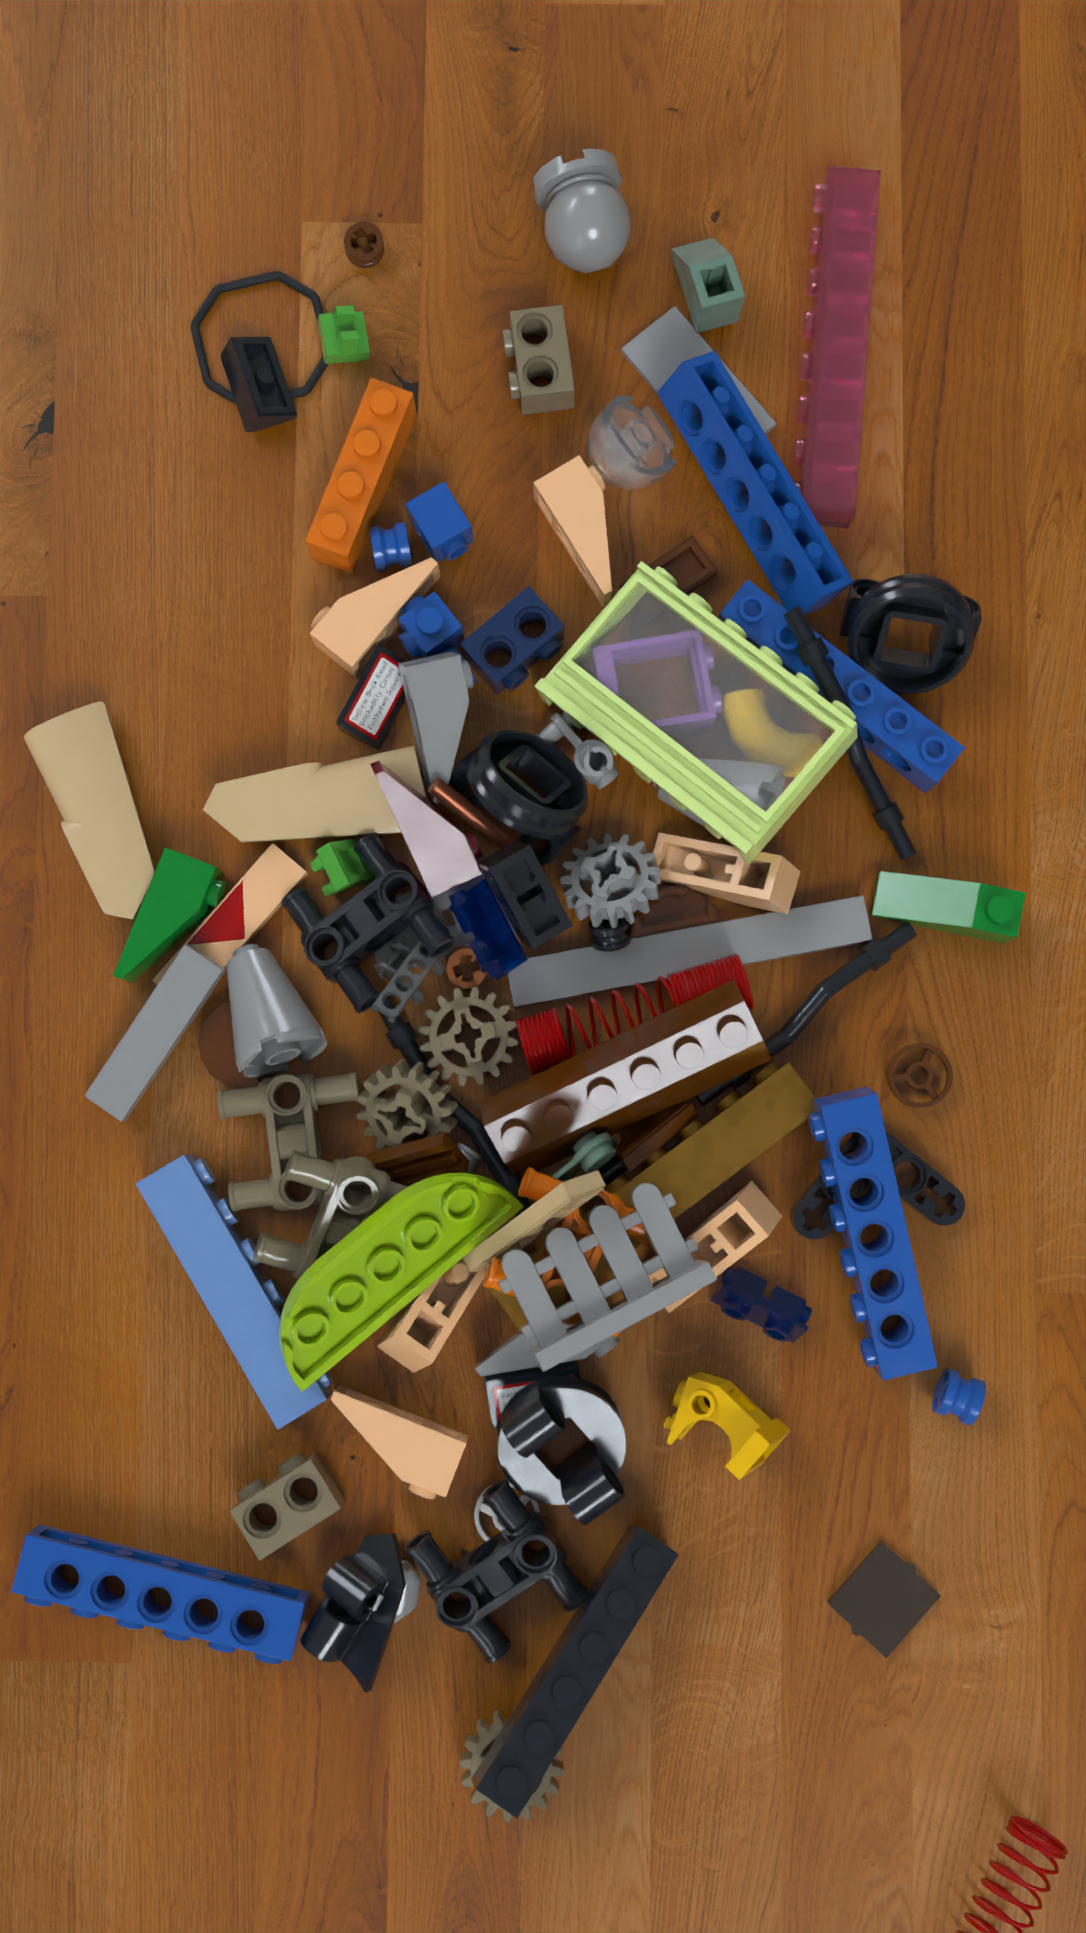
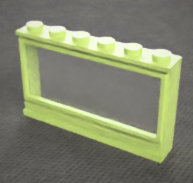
M641 561L637 565L638 569L548 675L538 681L535 688L546 704L550 706L554 703L564 711L566 717L579 729L584 727L590 731L599 741L607 746L613 756L619 754L629 762L638 776L647 783L653 781L668 793L670 800L683 811L687 808L701 819L705 828L718 839L723 837L740 851L742 859L750 865L857 739V723L854 721L856 716L843 703L837 700L830 703L820 696L817 685L804 674L797 673L794 676L782 667L783 661L766 646H761L758 649L746 640L748 637L746 632L738 624L730 619H726L723 623L711 614V606L702 597L693 592L687 596L676 587L678 585L677 581L661 567H656L653 570Z

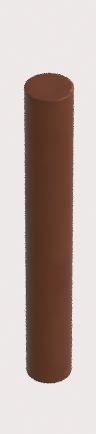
M436 778L429 786L428 793L499 849L517 840L441 778Z

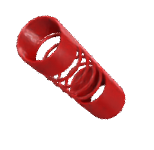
M734 953V955L730 954L729 957L717 958L716 961L712 959L707 964L703 962L702 965L690 966L689 969L677 970L676 973L672 971L671 974H667V980L659 975L657 979V994L660 1015L665 1013L661 981L667 989L674 1006L677 1007L734 980L748 1009L753 1010L754 1002L750 985L739 955ZM636 982L634 986V999L638 1025L643 1022L638 988L653 1018L657 1014L645 989ZM613 989L611 1004L617 1036L620 1034L615 996L631 1028L636 1026L621 995ZM590 996L588 1009L593 1044L596 1046L598 1045L593 1005L609 1038L611 1039L614 1036L595 998ZM569 1003L566 1004L565 1013L571 1056L557 1010L554 1007L552 1010H544L543 1013L539 1012L534 1015L530 1014V1016L526 1015L525 1018H517L516 1024L533 1075L576 1056L570 1012L587 1048H592L573 1006Z

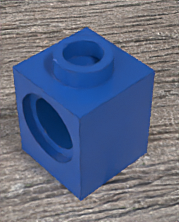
M445 482L440 483L405 504L409 521L436 562L444 558L450 561L460 557L469 549V544L474 542L472 526Z

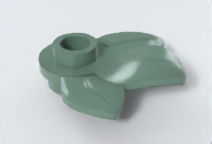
M595 1131L588 1133L573 1147L576 1153L573 1159L552 1177L561 1181L573 1179L581 1169L586 1174L598 1170L616 1153L617 1141L612 1139L608 1132L597 1135Z

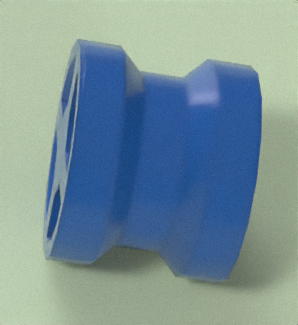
M405 522L396 523L393 528L385 530L380 526L370 527L377 572L386 571L391 565L399 564L403 568L413 566Z
M946 1368L941 1374L934 1391L932 1411L942 1416L948 1413L957 1416L959 1422L968 1426L973 1425L984 1403L986 1394L985 1382L977 1378L963 1379L958 1371Z

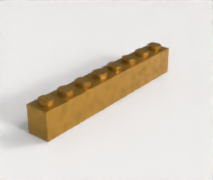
M771 1062L751 1077L756 1084L742 1095H740L737 1089L733 1090L714 1105L719 1111L716 1115L705 1123L700 1117H697L677 1133L682 1139L668 1151L662 1145L641 1162L645 1168L632 1178H629L627 1173L624 1172L603 1189L619 1195L620 1199L624 1201L623 1205L634 1209L630 1201L632 1189L640 1183L653 1184L659 1189L662 1196L668 1193L672 1194L676 1205L668 1209L673 1219H675L807 1120L808 1114L815 1113L812 1102L815 1096L789 1062L781 1065L779 1068L774 1062ZM588 1200L580 1206L579 1213L582 1219L587 1220L590 1210L600 1205V1202L592 1206ZM549 1230L529 1244L533 1250L529 1254L533 1263L541 1258L545 1248V1236ZM630 1239L634 1249L642 1244L639 1241ZM601 1254L594 1272L595 1278L609 1269L603 1254ZM557 1285L547 1290L555 1308L564 1302L566 1292L563 1286ZM489 1288L522 1333L520 1327L527 1324L528 1321L517 1299Z

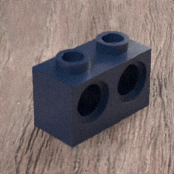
M528 586L460 643L461 654L496 695L505 688L510 692L529 676L527 670L539 659L545 663L563 647L561 641L564 639V625ZM530 622L539 623L545 629L544 633L537 638H528L520 630L525 624ZM494 651H504L511 657L509 663L503 667H493L488 664L486 659Z

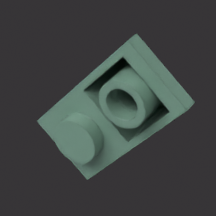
M714 238L671 249V256L696 333L738 322L745 294L733 256Z

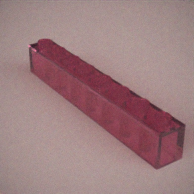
M828 166L823 184H815L812 212L819 213L818 226L812 225L809 254H816L815 268L809 267L805 289V295L813 296L812 310H805L802 338H809V351L802 352L800 360L799 380H806L805 395H799L797 401L796 422L803 423L802 438H795L792 465L800 466L799 481H794L822 527L848 529L856 513L881 170Z

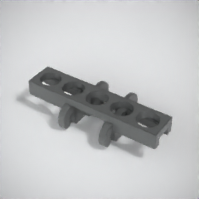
M437 916L448 934L454 939L458 929ZM420 940L413 950L407 947L404 942L392 941L390 944L391 955L385 963L377 962L374 965L378 976L382 979L385 978L389 983L376 999L371 1010L376 1013L380 1011L389 1017L388 1021L394 1023L412 996L414 997L412 1000L416 1004H420L423 1001L424 995L418 989V986L432 967H434L433 973L437 976H440L444 971V966L439 961L442 954L432 958L427 952L422 950L424 946ZM400 958L405 960L398 971L393 969ZM416 963L424 969V972L413 974L408 970L407 964L413 965ZM402 978L408 979V980L411 982V984L408 983L407 981H405V980L402 979ZM389 995L396 996L399 999V1004L395 1009H389L383 1004Z

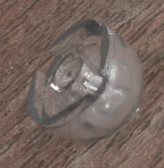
M616 396L591 423L587 438V448L591 463L603 481L627 491L648 488L658 482L676 465V458L671 460L670 451L675 448L674 439L665 423L647 405L639 410L629 404L635 398Z

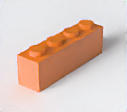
M372 377L370 378L305 539L306 546L313 560L351 574L354 573L369 536L370 527L373 526L417 416L413 392Z

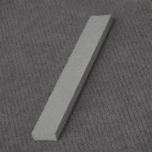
M862 895L793 908L789 910L788 915L772 912L633 938L628 946L612 952L598 951L590 946L505 963L514 1008L631 987L635 986L636 982L641 985L657 982L659 975L667 980V974H671L672 971L676 973L677 970L689 969L690 966L702 965L703 962L707 964L712 959L716 961L717 958L729 957L730 954L734 955V953L739 955L743 965L870 942L873 939L864 896Z

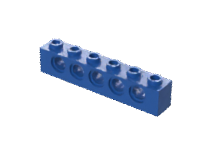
M716 351L683 361L657 391L659 398L785 609L789 611L800 605L806 616L824 608L854 581Z
M747 579L721 611L718 619L723 623L726 619H730L738 624L748 636L746 640L758 649L761 646L771 649L783 661L782 667L794 676L797 673L807 676L819 688L818 694L826 699L810 666H804L796 652L799 645L783 616L788 610ZM812 630L816 638L820 637L818 633ZM821 637L829 651L826 658L856 716L864 747L926 794L938 783L965 747Z
M865 1086L812 1099L815 1113L808 1114L809 1125L815 1142L821 1141L825 1158L819 1159V1169L825 1187L832 1186L835 1204L829 1205V1213L835 1232L842 1231L846 1249L839 1250V1257L845 1277H852L855 1294L849 1295V1302L856 1323L862 1322L866 1338L859 1340V1346L865 1366L867 1368L873 1367L883 1381L937 1368L938 1365L877 1093ZM850 1132H858L860 1138L858 1147L851 1153H841L839 1145L843 1136ZM860 1178H868L870 1183L868 1192L861 1198H851L850 1188L852 1184ZM870 1224H879L880 1231L878 1237L870 1243H861L860 1235L862 1230ZM889 1270L890 1275L886 1284L878 1288L870 1286L871 1278L877 1271ZM899 1315V1323L894 1330L881 1332V1324L886 1317Z
M38 1525L25 1536L11 1590L12 1593L24 1595V1601L32 1605L47 1607L56 1603L71 1607L70 1612L80 1617L96 1618L100 1614L116 1618V1623L119 1626L128 1629H143L144 1626L163 1630L162 1635L172 1640L187 1641L190 1640V1637L209 1641L208 1646L217 1651L229 1653L235 1652L237 1648L253 1652L257 1660L269 1664H280L282 1660L291 1661L297 1649L310 1596V1591L43 1525ZM62 1564L72 1565L78 1571V1584H71L63 1579L61 1575ZM107 1576H117L124 1582V1595H115L109 1591L106 1585ZM162 1587L166 1589L171 1595L172 1604L164 1607L155 1603L151 1594L152 1588ZM202 1598L212 1600L218 1608V1616L214 1618L203 1616L197 1608V1600ZM246 1610L259 1612L264 1619L265 1626L260 1629L248 1627L243 1621L242 1612Z

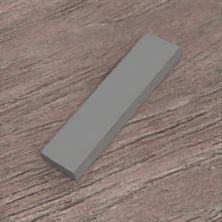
M184 944L84 1096L120 1122L126 1121L226 969L192 945Z

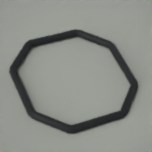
M273 271L218 284L211 290L191 321L190 329L203 383L208 389L235 405L233 393L211 379L199 326L221 293L275 280L311 299L318 322L319 314L324 313L318 294L282 272ZM324 357L321 358L304 387L289 390L292 399L306 396L312 391L328 364L324 363Z

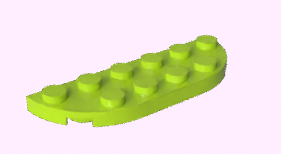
M446 1173L432 1176L403 1189L317 1259L302 1274L292 1288L282 1310L279 1324L281 1355L290 1376L301 1392L306 1390L521 1210L524 1206L503 1185L481 1175Z

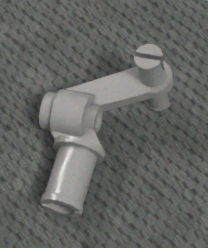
M556 712L551 716L550 720L552 722L536 735L551 744H554L564 736L575 749L574 764L587 782L590 785L594 784L598 790L608 785L620 773L615 767L616 762L607 746L601 741L594 739L582 742L572 730L575 725L569 721L564 712L561 715Z

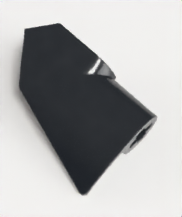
M395 1533L366 1535L355 1554L340 1558L330 1568L322 1583V1589L327 1596L319 1604L300 1638L302 1646L314 1657L326 1662L341 1661L351 1671L366 1693L370 1692L373 1688L406 1585Z

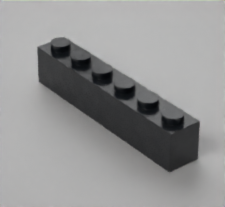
M629 1525L589 1589V1596L577 1608L471 1778L477 1791L516 1819L519 1817L677 1559L678 1553L641 1527Z

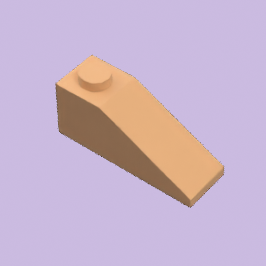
M579 455L533 482L534 500L602 608H605L611 601L612 596L603 496L605 484L597 469L593 465L587 468Z
M433 558L426 559L339 598L331 608L328 606L324 607L311 624L313 630L310 632L315 646L357 679L365 669L377 645L383 647L400 627L398 618L403 615V608L414 598L421 595L425 597L441 578L438 562Z
M665 833L658 834L653 851L657 867L660 871L661 881L677 886H687L691 890L734 903L787 915L801 872L781 855L760 852L749 865L742 859L740 851L736 847Z
M751 1181L719 1206L683 1239L685 1241L689 1238H694L699 1248L691 1253L694 1261L699 1259L709 1262L717 1277L766 1239L778 1224L782 1215L754 1182ZM664 1268L648 1275L651 1283L667 1276ZM697 1291L665 1307L668 1313L672 1312Z
M462 1258L396 1313L376 1346L413 1373L433 1364L484 1279L487 1268L475 1273L473 1271L469 1272Z
M339 1384L330 1400L402 1481L410 1483L408 1489L427 1499H435L436 1494L446 1498L469 1435Z

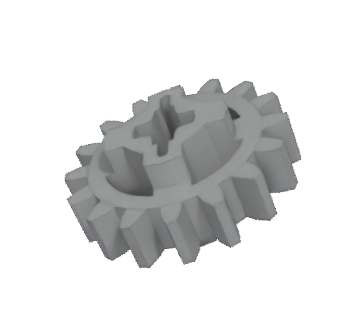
M610 833L605 834L604 843L597 844L592 838L587 839L589 849L584 852L581 849L574 848L572 852L575 862L570 861L563 864L565 876L560 878V883L568 909L574 908L577 919L580 921L590 915L593 927H598L603 919H607L611 928H617L618 919L623 917L630 924L635 923L633 913L639 910L647 914L650 911L648 899L658 900L659 898L657 885L661 884V876L655 854L653 852L646 853L645 843L642 841L631 846L629 835L626 834L620 838L619 842H613ZM635 868L640 872L641 875L636 874ZM582 886H583V887H586L587 893H588V894H592V897H589V896L582 890Z

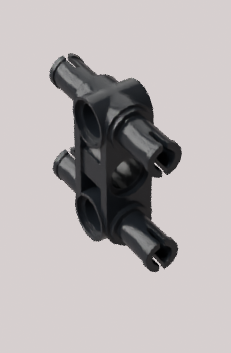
M375 832L361 838L353 848L374 876V881L325 918L305 888L291 892L281 903L302 932L301 943L307 959L319 968L327 981L338 983L357 1013L370 1009L380 995L361 970V962L403 930L410 927L432 958L445 952L455 941L434 914L433 899L430 897L427 888L417 879L407 864L397 862L380 840V836ZM411 885L412 893L410 898L402 904H396L395 897L399 889ZM337 940L338 951L336 955L329 960H325V947L330 942Z
M507 1478L493 1483L482 1495L484 1502L490 1506L504 1525V1530L456 1562L449 1561L428 1530L413 1537L407 1543L404 1550L428 1580L426 1583L427 1593L435 1602L436 1614L439 1620L444 1625L454 1628L459 1632H466L483 1654L487 1663L496 1662L511 1647V1641L503 1634L489 1613L538 1580L546 1582L562 1604V1608L567 1612L579 1607L589 1596V1590L581 1583L566 1562L568 1558L567 1551L557 1538V1530L554 1523L549 1518L540 1515L539 1512L533 1509L528 1510L510 1486ZM531 1540H541L547 1545L542 1549L533 1550L525 1544ZM460 1592L468 1598L463 1601H455L449 1598L448 1595Z

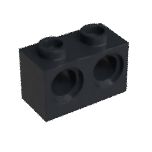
M515 840L477 862L520 942L535 949L573 926L529 844Z

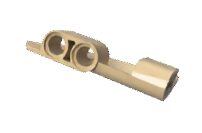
M99 701L74 709L37 725L24 735V740L64 819L61 822L63 832L103 913L134 920L145 898L155 873V868L107 706Z
M413 745L325 766L319 762L304 763L216 783L203 811L241 842L358 836L374 832L377 834L402 833L370 765L378 760L425 798L427 796L416 749Z

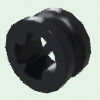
M624 917L619 918L617 928H611L609 920L603 919L598 927H593L590 919L588 927L590 933H592L590 939L592 947L603 952H612L625 948L632 940L630 930H628L630 923Z

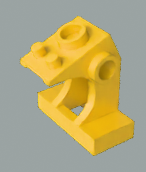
M701 1371L688 1376L687 1380L683 1379L680 1382L673 1399V1406L678 1408L677 1412L673 1414L672 1418L668 1416L664 1423V1428L671 1430L667 1440L669 1445H672L678 1438L680 1440L683 1439L700 1420L712 1421L721 1427L728 1435L732 1447L731 1460L725 1467L739 1480L762 1465L791 1431L778 1417L771 1420L730 1380Z

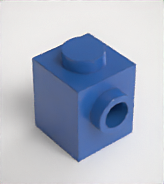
M435 591L426 598L421 595L411 600L403 608V615L398 618L402 634L398 638L414 659L417 656L424 658L438 655L450 645L456 649L464 641L461 624Z

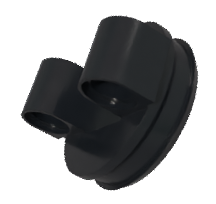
M904 574L881 582L872 579H857L850 585L840 622V636L848 637L850 659L896 694H920L947 684L966 666L971 657L975 638L982 620L981 607L974 599L962 595L950 583L930 575ZM895 617L933 624L928 639L929 653L885 647L884 643L891 619Z
M503 730L487 735L481 741L479 747L458 762L451 773L448 784L474 806L482 803L501 822L521 832L518 840L531 846L541 866L549 864L572 843L582 829L577 825L579 817L585 813L589 802L586 782L573 761L550 742L531 733L519 730ZM515 769L516 771H518L533 785H535L539 790L546 794L547 797L543 799L541 796H539L535 791H533L518 777H516L512 773V770Z
M552 1376L525 1386L509 1400L503 1412L500 1413L497 1428L498 1458L505 1476L518 1491L538 1502L567 1505L572 1514L584 1525H588L626 1496L624 1482L618 1476L626 1454V1435L622 1416L616 1403L603 1389L585 1379L572 1376ZM565 1414H567L590 1441L561 1463L555 1465L542 1451L541 1447L566 1429Z

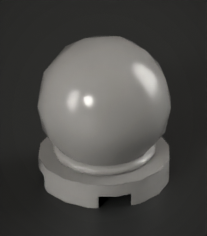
M588 148L582 149L584 158L575 159L563 164L562 156L554 158L542 166L533 177L535 201L540 210L545 212V239L555 259L570 269L582 273L596 272L608 268L615 263L630 240L631 213L620 191H618L622 176L614 154L603 149Z

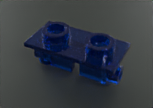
M486 879L476 884L467 892L465 889H462L449 896L452 903L449 909L454 913L464 935L472 932L475 937L469 944L481 966L482 973L487 972L490 979L496 978V980H499L528 960Z
M740 1266L736 1270L728 1267L720 1281L723 1285L710 1300L721 1306V1311L736 1320L744 1321L747 1319L762 1327L763 1332L767 1336L781 1342L790 1341L794 1343L808 1330L809 1326L805 1324L811 1315L812 1308L805 1305V1299L776 1285L768 1300L762 1296L768 1282L767 1280Z

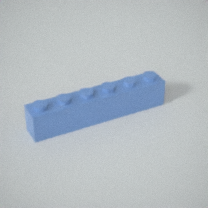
M184 1154L137 1182L136 1186L278 1430L326 1401L332 1394L328 1387L333 1384L332 1377L329 1371H327L303 1392L294 1383L285 1366L279 1346V1324L283 1310L281 1304L286 1302L284 1294L273 1278L266 1280L257 1265L261 1262H253L256 1246L250 1238L243 1240L234 1225L239 1221L237 1213L232 1212L227 1198L224 1197L221 1200L218 1198L211 1185L216 1179L207 1162L202 1157L196 1160L193 1154Z

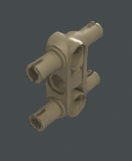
M310 1072L292 1075L283 1074L277 1077L264 1078L255 1087L218 1091L217 1101L221 1119L262 1114L266 1118L272 1173H270L269 1178L229 1183L228 1194L232 1212L273 1206L274 1210L283 1212L319 1207L321 1205L324 1190L312 1187V1192L305 1201L294 1199L289 1190L291 1180L284 1179L286 1167L293 1150L323 1160L317 1111L320 1109V1105L357 1101V1096L360 1095L357 1072L316 1078V1075ZM294 1083L300 1090V1100L293 1108L286 1109L280 1104L278 1094L281 1087L285 1084ZM353 1181L346 1187L351 1190H361L368 1184L363 1181Z
M293 1150L286 1167L284 1179L324 1190L323 1200L306 1241L298 1244L261 1232L254 1250L253 1262H261L291 1271L292 1277H295L296 1281H298L302 1274L317 1259L392 1197L409 1186L390 1181V1176L385 1171L376 1169L375 1165L364 1157L340 1158L339 1160L335 1159L332 1163ZM353 1181H363L368 1184L361 1190H351L346 1187Z

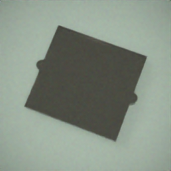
M881 1540L828 1599L827 1603L851 1625V1631L855 1636L862 1635L887 1658L941 1595L916 1573L917 1568L912 1562H904Z

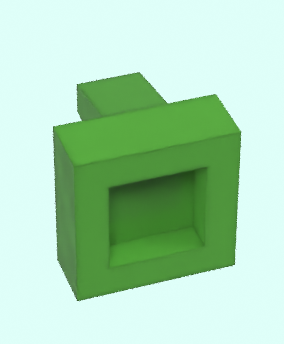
M348 305L336 306L333 313L319 314L317 323L325 364L368 361L370 349L363 311L354 312V306Z
M355 839L329 842L316 850L318 856L310 863L313 872L326 871L330 882L321 888L325 896L362 887L374 879L360 856L353 850L356 844Z

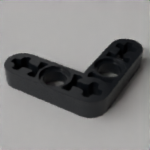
M852 1132L840 1146L841 1153H851L858 1147L860 1139L858 1132ZM886 1132L893 1168L895 1169L902 1162H909L914 1165L918 1173L917 1181L912 1187L903 1189L898 1186L900 1199L933 1224L948 1226L961 1219L965 1211L963 1194ZM821 1173L817 1175L791 1210L790 1221L793 1229L807 1239L817 1240L823 1238L833 1230L828 1205L825 1206L819 1215L820 1220L824 1222L820 1228L811 1226L805 1230L803 1227L806 1219L801 1214L805 1208L815 1210L822 1202V1199L814 1196L818 1189L827 1199L835 1202L833 1192L830 1190V1187H825ZM929 1177L934 1183L928 1186L927 1189L937 1196L944 1197L947 1193L951 1196L948 1200V1205L952 1208L949 1214L940 1212L935 1215L933 1211L936 1208V1204L927 1196L921 1195L919 1202L914 1199V1196L925 1188ZM860 1178L856 1180L850 1191V1197L858 1198L869 1184V1179Z

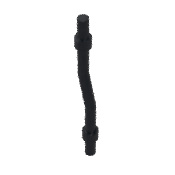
M800 605L784 613L783 616L799 645L796 652L803 665L810 666L827 701L832 703L834 700H837L853 712L826 658L829 651L821 636L816 638ZM857 725L858 737L846 750L849 761L875 810L872 816L879 830L886 831L899 859H906L917 851L901 822L904 816L897 802L890 801L867 756Z
M905 922L881 940L874 938L859 949L860 954L818 983L783 1027L764 1041L771 1058L796 1040L833 995L870 969L877 971L891 960V954L914 939L917 933L912 925ZM761 1065L700 1093L695 1098L702 1106H705L731 1086L737 1089L751 1078L750 1073Z
M388 996L383 1003L384 1006L389 1009H395L396 1006L390 996ZM378 1011L389 1031L385 1035L393 1049L399 1048L410 1069L418 1062H422L424 1067L423 1074L429 1076L433 1071L428 1067V1062L414 1040L418 1036L410 1022H404L399 1014L394 1023L388 1021L389 1017ZM448 1092L445 1096L446 1100L458 1103V1107L450 1116L458 1120L457 1125L470 1135L496 1182L507 1188L524 1206L515 1214L517 1217L531 1206L526 1197L518 1196L521 1178L515 1172L512 1173L510 1168L503 1162L483 1123Z

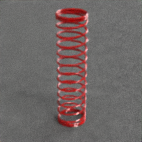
M1010 1816L1008 1826H1005L1006 1831L1024 1844L1040 1851L1053 1864L1055 1869L1052 1871L1038 1867L1003 1843H997L998 1849L1011 1859L1035 1871L1045 1882L1046 1888L1026 1883L1013 1871L996 1861L990 1860L989 1864L990 1867L1005 1878L1026 1888L1035 1897L1038 1906L1020 1902L1003 1887L987 1878H980L981 1883L997 1896L1020 1907L1028 1916L1029 1924L1012 1920L997 1906L978 1895H973L972 1898L984 1911L1012 1925L1018 1933H1023L1020 1928L1026 1929L1034 1926L1033 1917L1028 1910L1042 1909V1901L1036 1892L1044 1893L1051 1891V1885L1044 1874H1058L1059 1867L1053 1858L1058 1860L1066 1859L1065 1855L1068 1854V1851L1057 1838L1025 1818ZM964 1913L965 1919L983 1933H999L981 1918L972 1913ZM956 1930V1933H966L962 1930Z

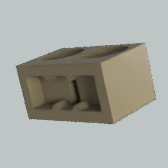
M563 305L510 311V329L502 330L505 357H514L516 371L508 372L511 400L520 399L522 415L573 409L575 389ZM531 335H538L545 339L537 345H532L525 341ZM536 377H545L551 383L545 387H536L530 381Z
M317 1451L307 1458L303 1456L302 1452L293 1455L277 1467L280 1475L266 1484L260 1477L236 1493L240 1500L229 1512L259 1561L329 1517L343 1506L346 1498ZM301 1477L310 1478L317 1485L318 1495L312 1499L302 1498L295 1490V1480ZM260 1503L271 1505L277 1513V1522L274 1524L261 1523L255 1515V1506Z

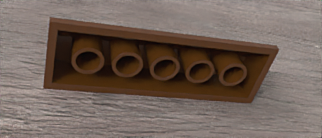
M731 980L480 1101L483 1126L503 1162L519 1177L523 1178L528 1167L539 1171L575 1154L573 1150L575 1144L592 1131H595L597 1135L608 1132L610 1136L615 1135L628 1127L768 1062L772 1058L734 980Z

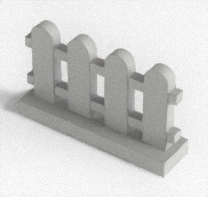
M640 1183L632 1189L630 1194V1201L635 1211L624 1217L619 1218L616 1211L610 1206L597 1205L590 1210L587 1218L588 1225L592 1231L591 1234L576 1241L570 1230L563 1227H555L549 1230L545 1236L544 1243L549 1255L533 1263L529 1255L519 1249L510 1250L503 1256L501 1268L506 1278L498 1281V1284L503 1294L511 1290L513 1291L528 1321L520 1329L526 1340L535 1335L538 1344L529 1348L537 1366L543 1372L717 1280L709 1262L699 1259L694 1261L691 1253L699 1248L694 1238L684 1241L668 1209L676 1205L671 1193L662 1196L655 1185ZM639 1223L642 1224L657 1254L641 1263L626 1233V1230ZM599 1245L614 1276L613 1279L601 1285H598L583 1255L584 1252ZM553 1268H556L571 1298V1301L557 1308L554 1307L539 1275ZM664 1268L667 1276L651 1283L648 1275ZM621 1290L624 1299L608 1306L605 1298ZM578 1313L582 1321L565 1329L562 1321Z

